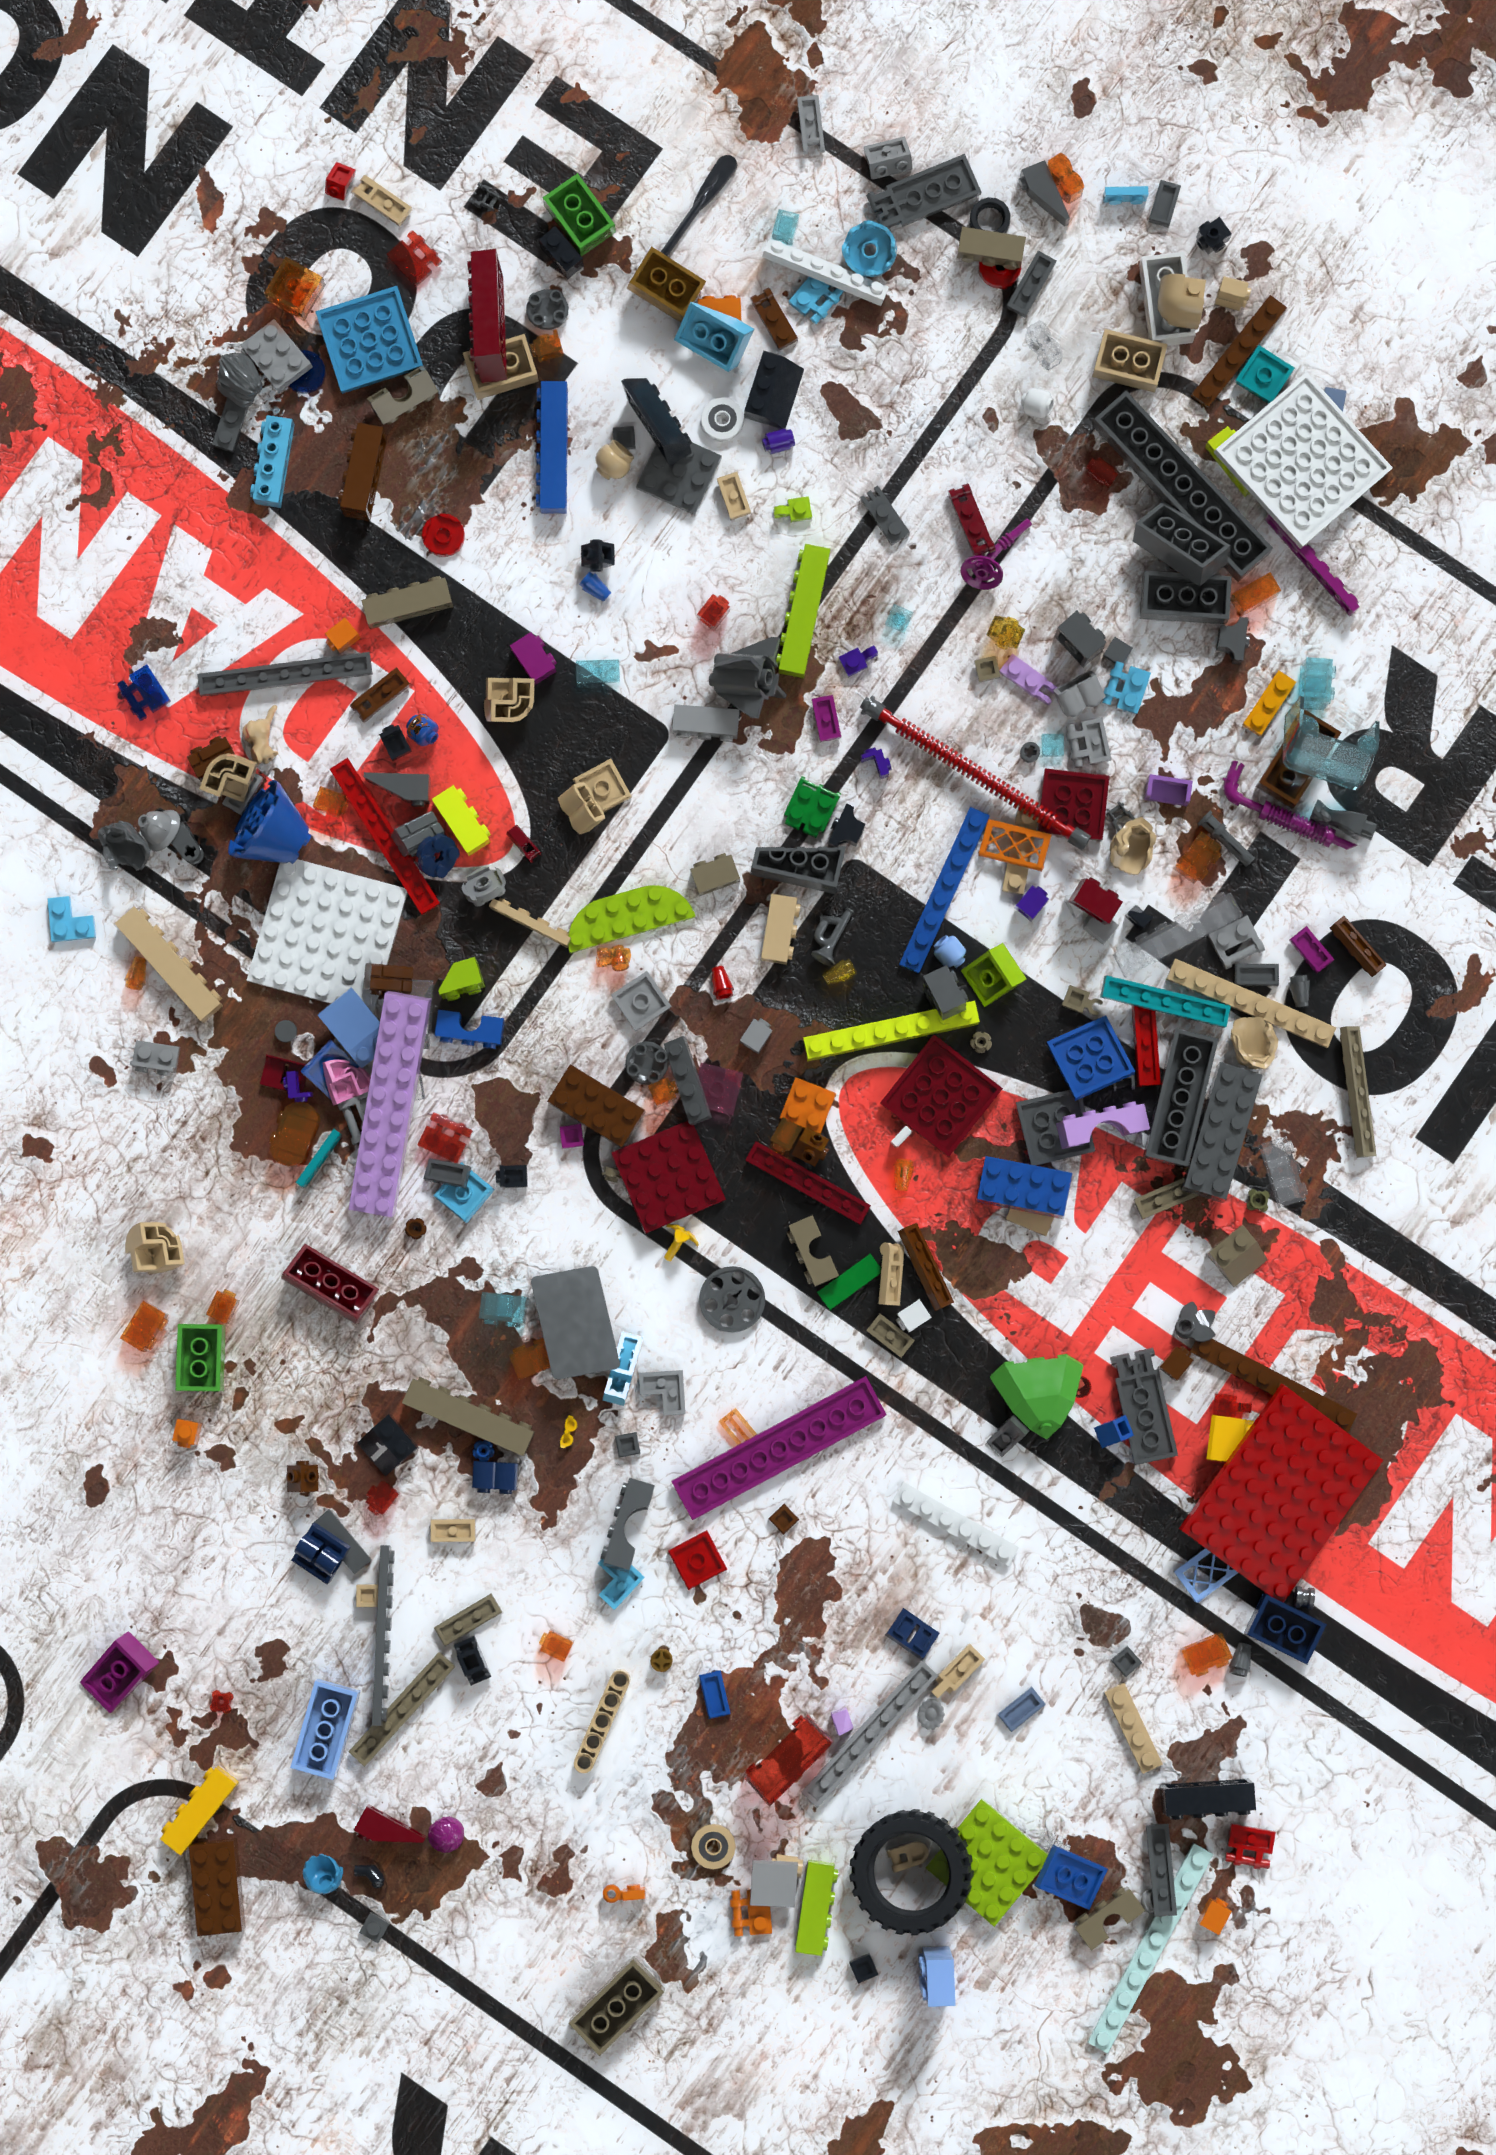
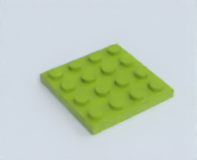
M981 1798L957 1829L962 1841L966 1840L968 1844L966 1849L968 1854L972 1855L973 1860L971 1862V1870H974V1875L971 1879L970 1885L972 1887L967 1895L966 1903L995 1927L1042 1869L1048 1853ZM940 1849L925 1868L947 1886L949 1866L943 1851Z

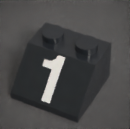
M391 1414L382 1419L357 1443L385 1477L419 1449L418 1445Z

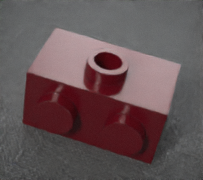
M1094 878L1081 879L1068 902L1104 925L1110 924L1123 901L1118 899L1119 895L1110 889L1106 891L1101 888V883Z

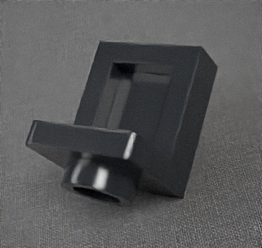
M389 725L382 729L383 733L379 734L392 761L412 752L399 725L395 727L394 725Z
M499 1165L500 1170H496V1184L500 1183L501 1188L528 1187L527 1165Z

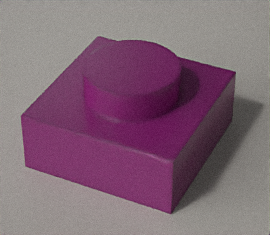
M582 1124L560 1127L562 1149L584 1146Z

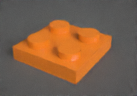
M795 1077L780 1119L803 1128L807 1127L821 1134L836 1093Z

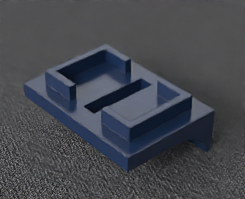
M903 1608L885 1636L922 1660L940 1633ZM918 1625L919 1629L910 1643L906 1641L914 1627Z

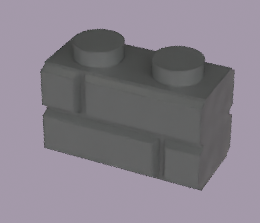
M430 811L394 829L391 838L398 846L403 857L408 855L414 857L420 843L426 837H433L438 833L444 834V830L440 823H438L434 813Z

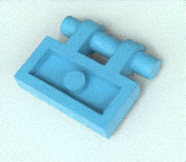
M808 277L788 303L803 316H806L811 310L814 315L810 320L817 324L828 315L827 311L832 305H836L839 302V297L844 291L836 288L832 292L828 290L831 285ZM824 296L826 301L821 306H818L816 303Z
M1116 661L1114 669L1110 671L1109 675L1111 678L1108 687L1104 689L1106 697L1102 703L1111 705L1112 699L1116 698L1119 699L1116 708L1138 714L1151 672L1130 666L1128 674L1122 672L1124 663ZM1119 679L1125 681L1122 692L1116 691Z

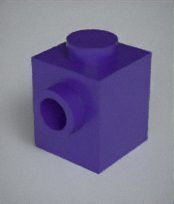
M1032 885L1016 904L1015 909L1032 922L1048 902L1049 898L1046 897L1048 893L1041 887L1037 886L1035 888Z

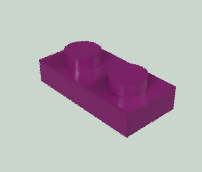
M833 695L813 698L811 701L820 742L840 739L841 732Z

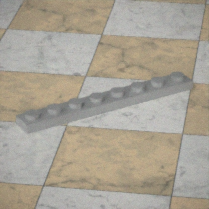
M921 1660L801 1793L818 1808L938 1675Z

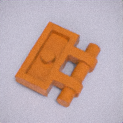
M751 1888L747 1889V1898H740V1890H731L732 1899H730V1907H732L733 1911L731 1927L734 1928V1936H743L744 1926H749L750 1935L772 1934L770 1906L750 1905ZM741 1906H748L749 1918L742 1919Z

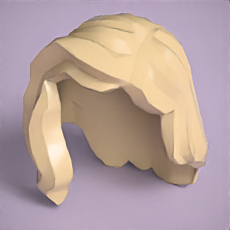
M1143 817L1126 822L1125 826L1112 838L1109 848L1112 866L1129 875H1138L1141 870L1147 868L1153 858V846L1156 843L1157 837L1152 831V825Z
M1240 1017L1234 1020L1233 1028L1231 1029V1041L1238 1063L1250 1069L1268 1068L1275 1058V1052L1278 1047V1038L1272 1024L1266 1023L1261 1017Z

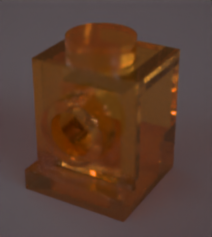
M557 329L552 330L553 335H540L536 340H533V344H529L533 357L537 356L539 363L564 356Z

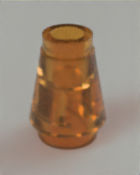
M134 957L124 979L127 988L142 990L143 986L146 985L147 960L145 958Z

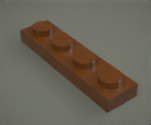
M915 1223L899 1230L898 1233L934 1310L937 1311L954 1303L918 1224Z

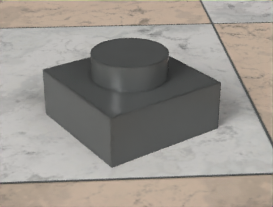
M370 1912L359 1933L379 1943L390 1922Z

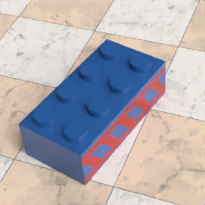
M985 1156L977 1202L1064 1219L1072 1173Z

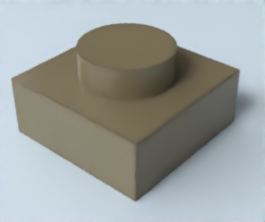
M996 656L974 660L979 683L1001 677Z

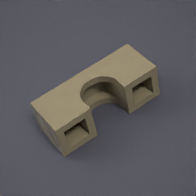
M423 366L404 376L408 384V391L405 396L393 398L390 392L384 388L367 398L383 425L395 422L398 416L404 412H412L417 408V404L422 401L428 402L435 397L434 394L439 392Z
M813 1215L789 1225V1231L786 1233L790 1243H795L798 1248L795 1254L799 1263L805 1264L807 1271L804 1272L808 1284L813 1283L814 1287L839 1277L831 1256L816 1259L809 1252L811 1241L821 1237Z
M1128 1886L1117 1888L1112 1892L1113 1897L1107 1901L1101 1900L1093 1907L1094 1911L1088 1915L1084 1913L1075 1920L1077 1923L1073 1926L1091 1951L1109 1938L1103 1928V1923L1107 1916L1118 1914L1128 1924L1145 1912V1909Z

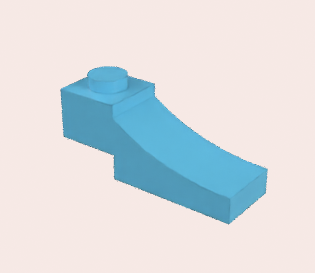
M625 1332L621 1333L617 1347L620 1366L617 1369L610 1370L603 1401L621 1406L625 1405L643 1337Z

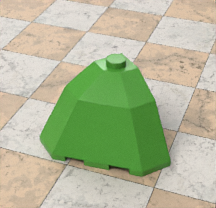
M1067 1354L1057 1355L1058 1358L1046 1360L1044 1357L1027 1359V1362L1014 1364V1361L1004 1362L990 1376L1011 1411L1031 1431L1045 1439H1048L1062 1426L1075 1402L1083 1364Z

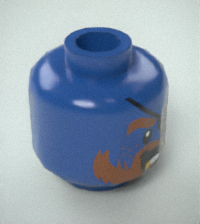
M414 715L407 722V735L418 745L427 746L428 744L435 743L438 739V724L427 715Z

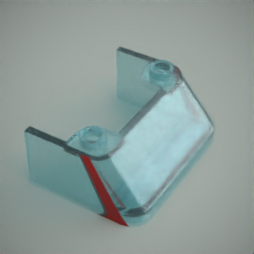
M1300 696L1285 715L1283 762L1291 770L1357 790L1365 783L1377 754L1380 722L1375 721L1368 731L1358 739L1357 745L1319 733L1317 721L1313 717L1304 714V697Z

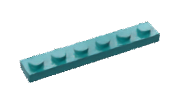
M1108 975L1104 976L1100 998L1222 1028L1227 1027L1231 1008L1229 1005Z

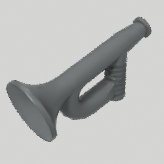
M850 908L845 909L846 911L841 918L821 914L820 923L815 930L814 938L817 944L823 948L812 951L811 955L827 966H834L835 964L832 956L833 949L845 929L851 914L854 912ZM828 924L836 925L831 936L828 939L824 938L823 934Z

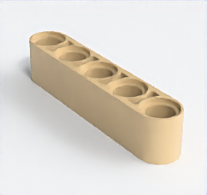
M617 1669L612 1673L574 1759V1767L580 1773H588L593 1768L630 1684V1675L624 1669ZM623 1674L626 1677V1683L622 1686L617 1685L614 1682L615 1675ZM612 1694L616 1696L617 1704L615 1706H608L606 1704L605 1697ZM599 1715H605L609 1721L608 1725L605 1727L599 1726L596 1723V1718ZM596 1736L599 1739V1745L594 1748L590 1747L587 1743L588 1737ZM585 1756L589 1758L590 1766L587 1768L580 1767L578 1764L580 1757Z

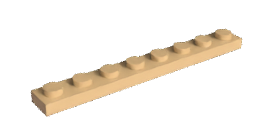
M1174 959L1166 978L1168 981L1222 1004L1229 1005L1250 1016L1261 1017L1267 1023L1325 1048L1329 1047L1337 1028L1178 959Z

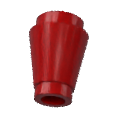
M724 966L712 968L713 995H716L717 1000L732 997L734 987Z

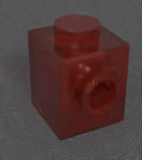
M712 594L697 613V619L715 631L730 612L729 602L721 595L717 597Z
M382 1480L377 1487L373 1485L367 1492L366 1496L368 1499L366 1503L369 1504L367 1509L377 1516L379 1514L385 1515L401 1493Z

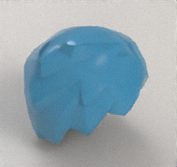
M319 1854L317 1857L311 1856L305 1862L303 1879L310 1891L316 1894H329L337 1889L341 1883L343 1867H340L332 1857Z

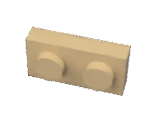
M738 472L717 478L730 520L751 514Z
M431 1519V1542L476 1541V1519Z

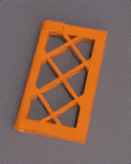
M988 819L978 856L1042 872L1052 834ZM993 827L1006 831L996 838L991 834ZM1009 833L1026 835V838L1015 843ZM1008 835L1013 845L1001 851L996 841ZM1030 838L1043 839L1042 846L1036 849ZM1029 840L1034 850L1022 856L1017 846ZM994 842L1000 853L987 852L988 845ZM1016 848L1021 858L1004 856V853ZM1034 853L1039 857L1037 864L1025 861L1027 857Z

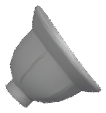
M150 811L139 817L138 825L140 826L141 835L144 837L150 850L161 851L174 840L180 827V816L176 811Z

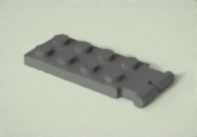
M962 154L886 186V191L875 195L874 192H870L866 197L873 213L882 211L881 214L876 216L877 222L890 230L891 227L900 223L904 227L981 195L982 192L966 155Z
M1148 1348L1135 1351V1361H1131L1129 1353L1110 1357L1111 1365H1116L1119 1378H1115L1122 1414L1123 1416L1126 1415L1134 1436L1128 1438L1134 1465L1178 1456L1159 1370H1154L1151 1357L1155 1356L1154 1349Z

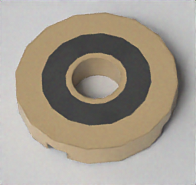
M708 1824L698 1829L693 1836L691 1845L695 1860L703 1867L709 1869H718L727 1865L733 1858L736 1848L734 1836L729 1829L720 1824ZM716 1840L719 1842L720 1849L714 1853L710 1852L707 1849L709 1841Z

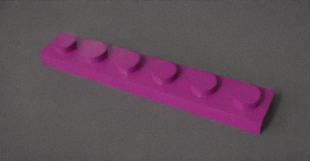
M1268 514L1265 521L1349 617L1354 614L1360 607L1357 598L1352 593L1348 594L1343 588V582L1338 577H1333L1329 572V566L1324 561H1319L1315 556L1314 549L1310 545H1304L1300 549Z

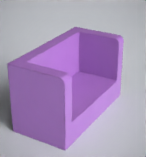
M1150 774L1146 782L1144 800L1187 806L1190 803L1193 781Z

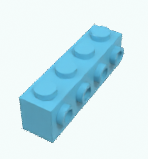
M267 415L266 422L262 421L261 434H263L262 443H258L257 455H260L259 463H255L254 466L256 481L255 484L251 485L250 497H253V501L257 505L281 508L295 427L293 420L290 418Z

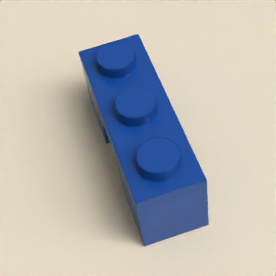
M438 1010L435 1037L440 1038L439 1042L452 1044L453 1040L461 1041V1045L474 1046V1043L483 1044V1048L496 1049V1046L502 1045L504 1018L482 1015L480 1026L474 1031H466L461 1027L462 1015L460 1012Z

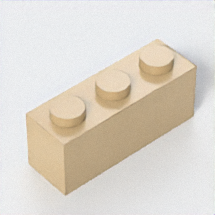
M771 894L761 961L787 965V960H792L794 947L790 946L791 938L796 937L797 925H793L794 917H799L801 904H797V898Z

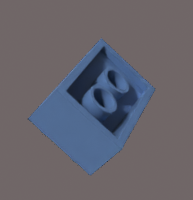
M351 987L322 1010L318 1016L362 1069L374 1059L380 1021Z

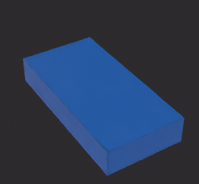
M721 1670L700 1674L699 1678L709 1719L731 1714Z

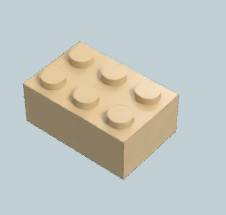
M1104 329L1092 377L1155 393L1168 344Z
M525 334L506 339L507 380L481 383L480 376L475 374V361H471L470 351L463 353L477 400L539 381Z

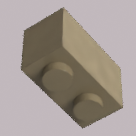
M726 853L715 856L714 861L708 863L705 860L693 864L694 868L690 869L699 896L740 882L732 855L727 856Z

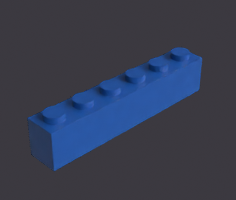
M541 381V388H537V401H541V409H537V422H541V430H537V444H541L540 452L536 453V463L540 465V473H536V486H540V494H536V507H540L541 514H567L568 384L567 381Z

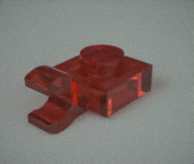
M1214 1394L1213 1415L1235 1418L1236 1412L1251 1413L1252 1404L1237 1403V1396Z

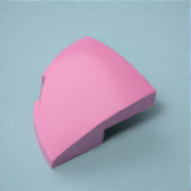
M347 1060L323 1062L324 1076L333 1105L368 1092L371 1076L363 1068H355L349 1065L350 1061Z

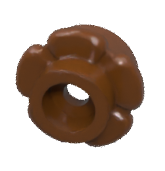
M420 1218L409 1219L406 1223L405 1233L407 1236H411L412 1239H420L427 1231L424 1221Z

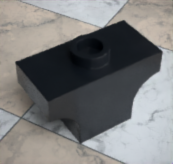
M846 803L840 818L835 817L830 828L834 831L828 842L829 847L837 848L843 843L857 846L866 824L855 818L853 813L854 806Z
M475 1635L454 1644L459 1664L471 1686L492 1677Z

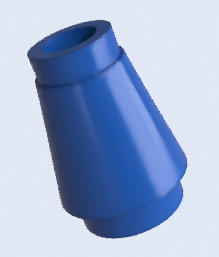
M589 571L579 583L583 591L603 602L611 594V591L608 590L596 573L593 574Z

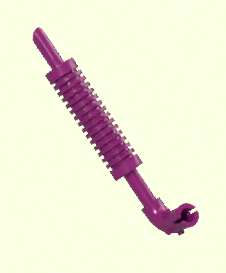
M1238 761L1231 762L1228 773L1222 780L1224 781V795L1234 805L1239 806L1240 804L1259 812V819H1267L1266 822L1270 821L1271 824L1274 822V825L1279 824L1278 827L1282 826L1283 829L1286 827L1287 831L1291 829L1290 832L1295 831V834L1298 832L1299 836L1301 834L1302 837L1307 836L1306 839L1311 838V841L1314 839L1316 843L1319 841L1318 844L1323 843L1322 845L1328 848L1331 843L1346 850L1358 846L1336 836V830L1331 827L1328 829V826L1324 827V824L1320 826L1319 822L1316 824V821L1312 822V819L1308 820L1307 817L1304 819V816L1300 817V814L1296 815L1295 812L1292 814L1291 810L1288 812V809L1284 810L1283 807L1280 809L1279 805L1275 807L1276 804L1271 805L1272 802L1267 800L1262 805L1243 797V794L1238 792L1237 788L1239 786L1238 780L1245 765L1240 763L1237 770H1235Z

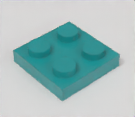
M1258 345L1236 378L1235 383L1269 404L1276 398L1295 367Z

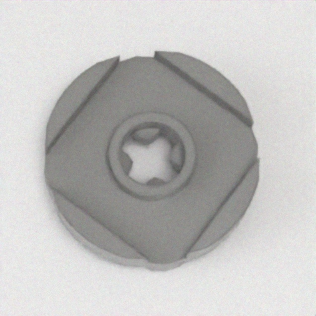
M482 867L468 875V881L465 885L463 883L462 891L469 902H473L475 906H482L485 902L502 896L505 893L506 889L504 886L506 880L499 868L495 867L496 870H490L489 867Z

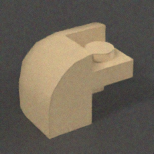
M1168 274L1161 278L1157 302L1158 311L1169 325L1198 330L1204 305L1206 280L1185 277V274Z
M486 678L484 711L487 721L515 722L527 716L534 703V679Z
M235 754L219 755L207 767L199 789L218 797L225 795L244 802L251 782L254 779L258 763Z
M140 1222L129 1230L126 1236L125 1253H130L133 1272L157 1274L174 1270L185 1264L179 1235L176 1236L166 1226V1223Z

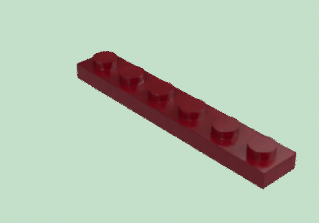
M757 1141L745 1160L859 1225L871 1206Z

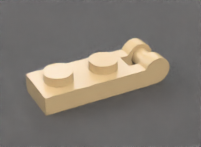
M363 175L360 179L361 183L358 187H354L351 193L400 227L412 211V207L368 176ZM367 188H371V189H372L369 194H366V193H365V191L367 190Z
M883 1243L880 1247L883 1258L879 1304L900 1306L904 1246L897 1243Z

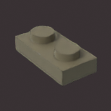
M879 1314L866 1330L900 1358L915 1341L882 1314Z

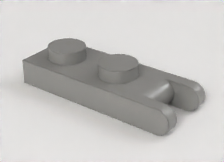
M819 95L797 97L803 154H808L807 146L820 145V152L824 153L825 146Z

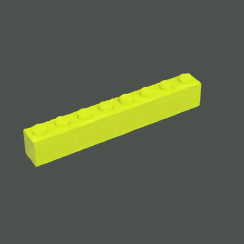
M971 1001L966 1002L965 1011L943 1021L937 1009L803 1037L807 1061L970 1027L978 1025L980 1021L976 1003Z

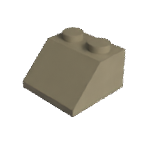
M1244 1225L1237 1227L1206 1253L1233 1288L1268 1260L1257 1241Z

